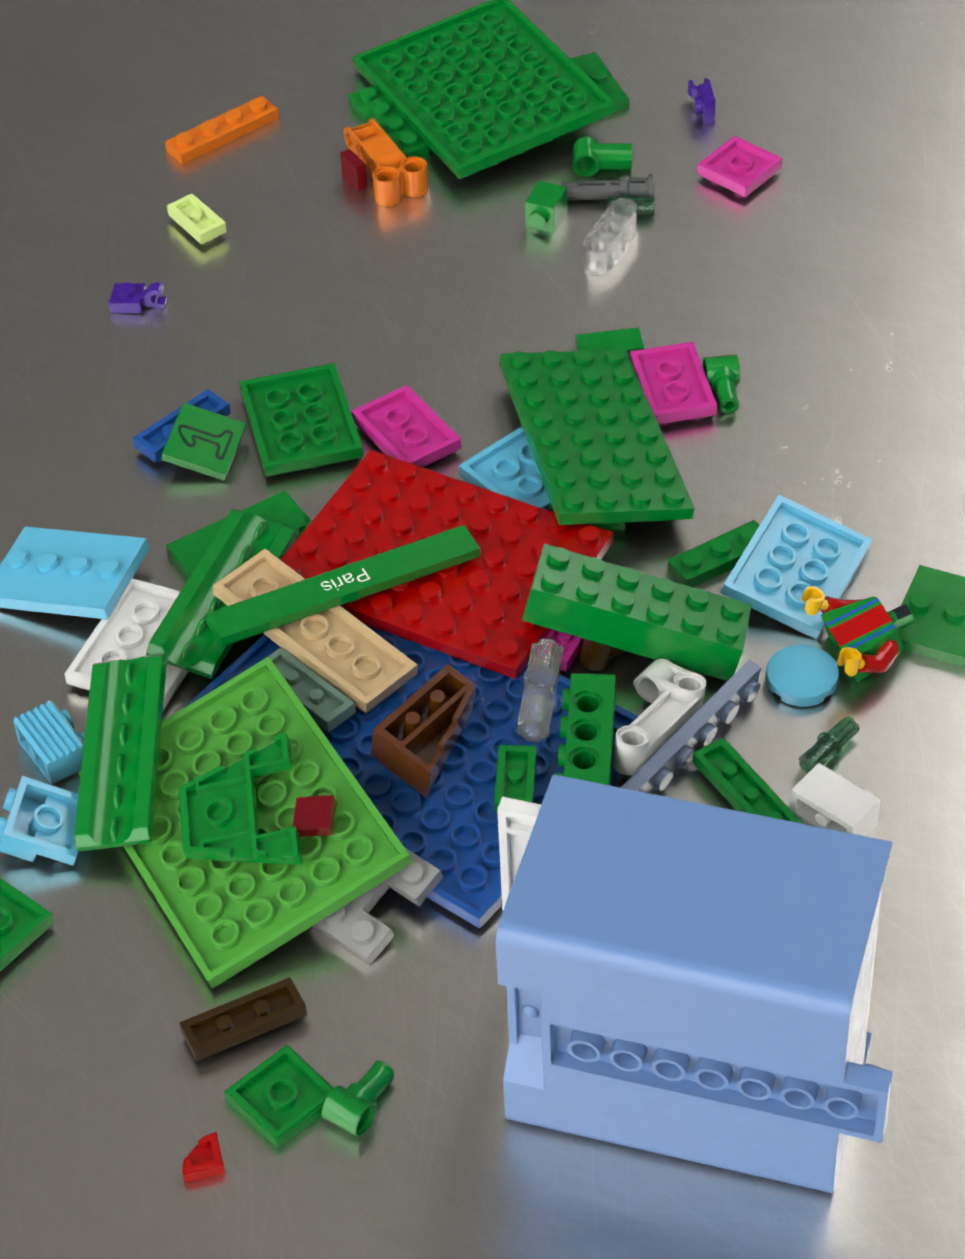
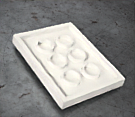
M132 578L108 620L101 619L65 672L66 684L90 690L92 665L94 663L130 660L146 656L149 641L180 591ZM167 664L163 710L188 673L187 670Z

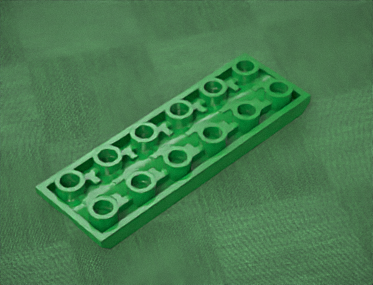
M231 509L149 641L146 656L166 653L167 664L212 679L233 645L231 643L221 647L206 623V613L227 606L213 595V585L263 549L268 550L281 560L298 536L299 529L267 521L238 509Z
M166 653L142 656L130 660L98 662L92 665L74 834L78 852L152 843L167 667Z

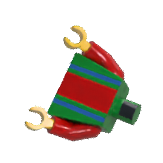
M809 586L805 589L801 598L803 602H806L804 609L808 615H816L821 609L823 613L821 617L827 634L839 653L837 665H846L845 673L848 676H853L856 683L871 673H884L888 670L896 657L904 649L898 631L915 623L913 615L906 604L886 612L878 597L874 596L866 599L843 600L829 596L825 597L824 592L820 588Z

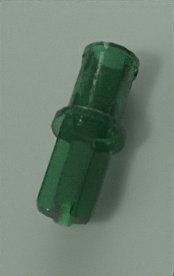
M846 716L828 732L820 733L815 744L798 758L802 770L808 774L818 763L824 766L832 758H838L842 754V747L859 732V724L855 722L853 717Z

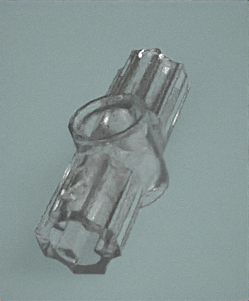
M540 639L539 642L532 644L528 669L523 676L524 690L517 723V734L522 735L527 741L540 742L541 739L549 737L553 710L557 705V687L563 658V647L556 644L553 639Z

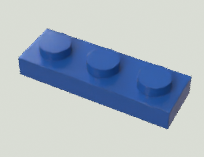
M209 389L187 402V404L223 416L231 414L230 404ZM181 407L133 437L134 448L155 463L161 460L162 452Z

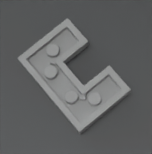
M407 848L405 849L413 861L412 864L312 927L368 965H371L392 940L394 934L391 928L368 914L369 911L389 888H392L420 906L443 878L438 868Z

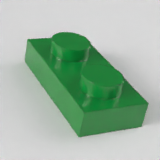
M499 745L494 810L496 813H498L497 809L502 797L534 803L536 746Z

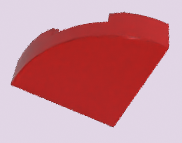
M217 1132L202 1137L198 1141V1145L185 1157L182 1166L184 1183L226 1174Z

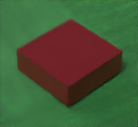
M350 149L340 152L342 177L358 192L367 188L366 163Z
M334 795L296 797L292 827H296L300 837L333 835L337 807Z

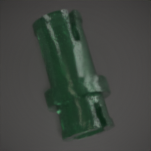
M620 193V196L608 195L607 209L609 210H607V214L619 215L620 218H627V215L654 216L655 203L653 202H655V196L634 197L627 196V193Z

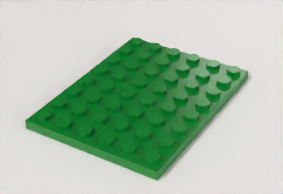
M510 0L486 1L352 57L354 67L372 86H375L458 179L471 176L475 172L496 165L503 160L517 154H522L531 148L550 142L559 136L576 131L580 127L617 112L616 102Z

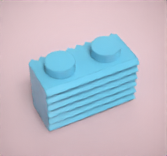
M48 700L46 704L35 707L33 711L28 710L26 714L22 713L20 717L15 716L13 723L19 744L25 749L50 785L81 770L85 733L83 731L75 732L73 720L66 709L59 711L55 704Z

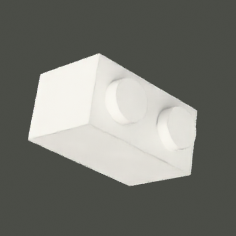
M818 763L791 789L790 809L806 825L867 836L878 825L881 800L876 798L870 791L861 789L846 780L840 773L831 771Z

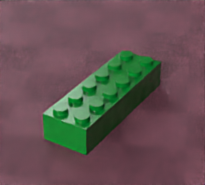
M544 544L522 620L655 660L660 658L667 659L682 668L728 681L735 674L744 650L751 604L707 592L700 588L673 582L666 578L639 572L632 568L605 562L595 557L571 552L561 547Z

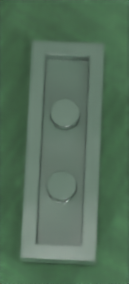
M281 647L269 655L314 721L328 733L356 713L355 703L285 649Z

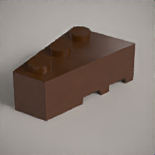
M447 664L373 729L371 756L427 798L472 712L476 685Z

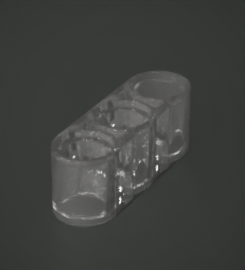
M622 198L610 203L584 239L583 264L584 271L592 276L608 274L637 233V205L634 201Z

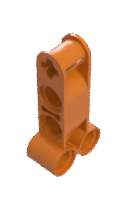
M373 118L368 119V123L353 128L349 126L344 127L343 134L347 147L366 163V171L373 178L374 198L378 205L384 207L394 206L401 201L403 195L421 197L428 192L429 183L426 160L420 157L407 158Z

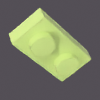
M193 193L167 205L168 215L200 244L211 241L227 232L226 222Z

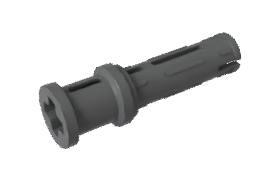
M649 174L647 178H629L627 175H623V177H620V180L562 181V186L567 187L568 201L620 199V202L628 203L629 200L648 199L649 202H654L653 174Z

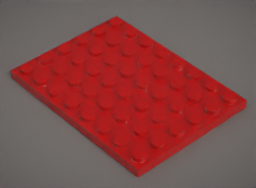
M370 450L286 552L281 561L304 579H308L465 525L481 548L480 557L340 606L366 625L517 679L552 630L522 620L543 545L548 544L554 547H561L571 552L601 560L613 544V532L590 524L559 525L552 511Z

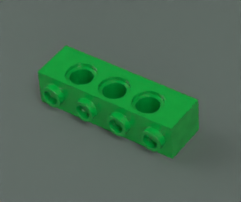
M571 673L570 688H563L562 710L568 711V716H561L560 738H566V744H559L558 767H564V773H557V775L611 786L616 675Z

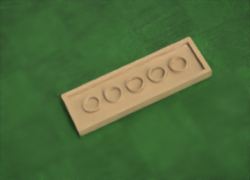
M263 549L213 585V595L229 606L305 579L268 550ZM341 606L262 632L352 700L365 713L369 712L417 675L418 665Z

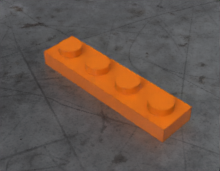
M263 96L254 98L239 107L228 110L222 115L166 140V151L183 165L279 119V109Z

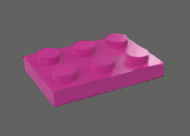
M693 342L630 351V359L658 424L717 415V404Z
M408 385L351 411L354 423L385 455L424 467L462 449L461 438Z

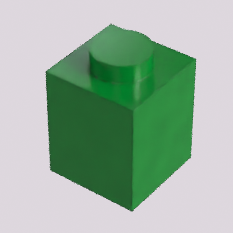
M538 181L525 201L526 227L554 233L568 212L567 187Z

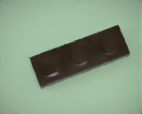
M291 977L181 1021L179 1024L185 1041L195 1060L198 1061L307 1016V1008Z

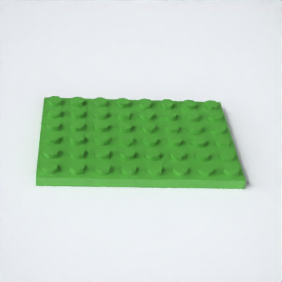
M269 656L162 721L152 843L123 846L212 989L413 863L407 850ZM282 733H286L290 740L293 769L255 777L259 835L292 827L296 797L334 795L337 801L333 835L300 837L302 864L187 859L183 852L179 787L223 765L224 769L244 759L243 753L255 747L259 751L274 743L273 738Z

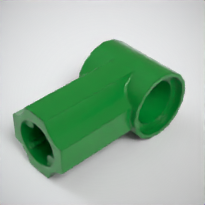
M582 137L574 144V171L584 177L593 176L599 170L632 171V143H599L592 137Z

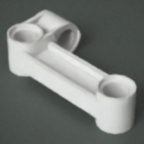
M660 658L656 659L635 678L633 685L637 693L644 700L652 704L630 725L622 726L616 732L612 766L617 772L633 776L703 706L706 680L702 675L677 666L667 659Z

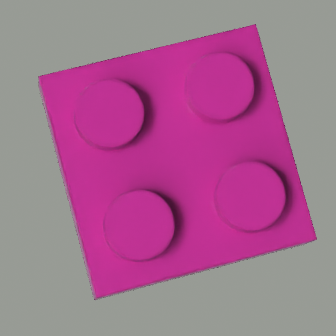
M733 136L697 164V174L746 197L782 169L783 158L737 136Z

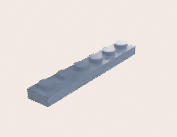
M749 659L621 788L653 794L657 789L659 791L664 790L671 781L673 773L679 767L685 768L691 762L693 752L701 745L707 746L715 737L717 729L723 723L728 724L734 719L739 707L745 700L750 702L755 698L761 686L758 683L761 666Z

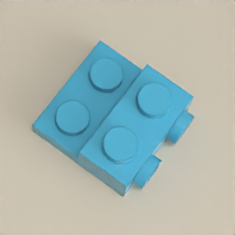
M22 776L17 790L9 788L2 808L9 811L7 818L0 816V852L30 862H34L36 854L73 866L78 854L74 834L79 794Z

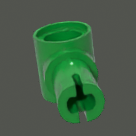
M737 354L704 357L703 369L710 387L712 386V389L717 393L720 410L723 413L737 411L739 400L736 387L740 383V366Z
M377 1060L359 1082H353L347 1089L341 1085L336 1086L329 1093L323 1104L322 1118L356 1137L363 1136L374 1121L377 1110V1097L394 1080L393 1069L387 1063Z

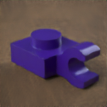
M705 78L704 84H699V86L694 85L693 80H689L688 95L694 98L695 114H700L703 126L715 125V97L710 80Z
M155 282L146 288L145 283H115L109 300L110 312L142 313L143 307L165 308L167 297L156 296L162 295L164 284Z

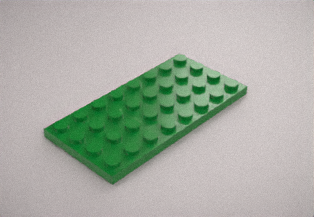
M615 348L600 351L581 349L568 352L549 350L535 353L517 351L500 355L499 365L559 525L693 519L695 507L648 398L644 394L627 350Z

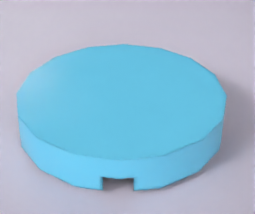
M808 645L788 646L777 651L769 659L766 668V682L772 694L775 692L780 696V700L787 704L802 707L824 702L825 697L829 696L830 693L832 696L836 691L839 680L837 663L830 654L817 647Z

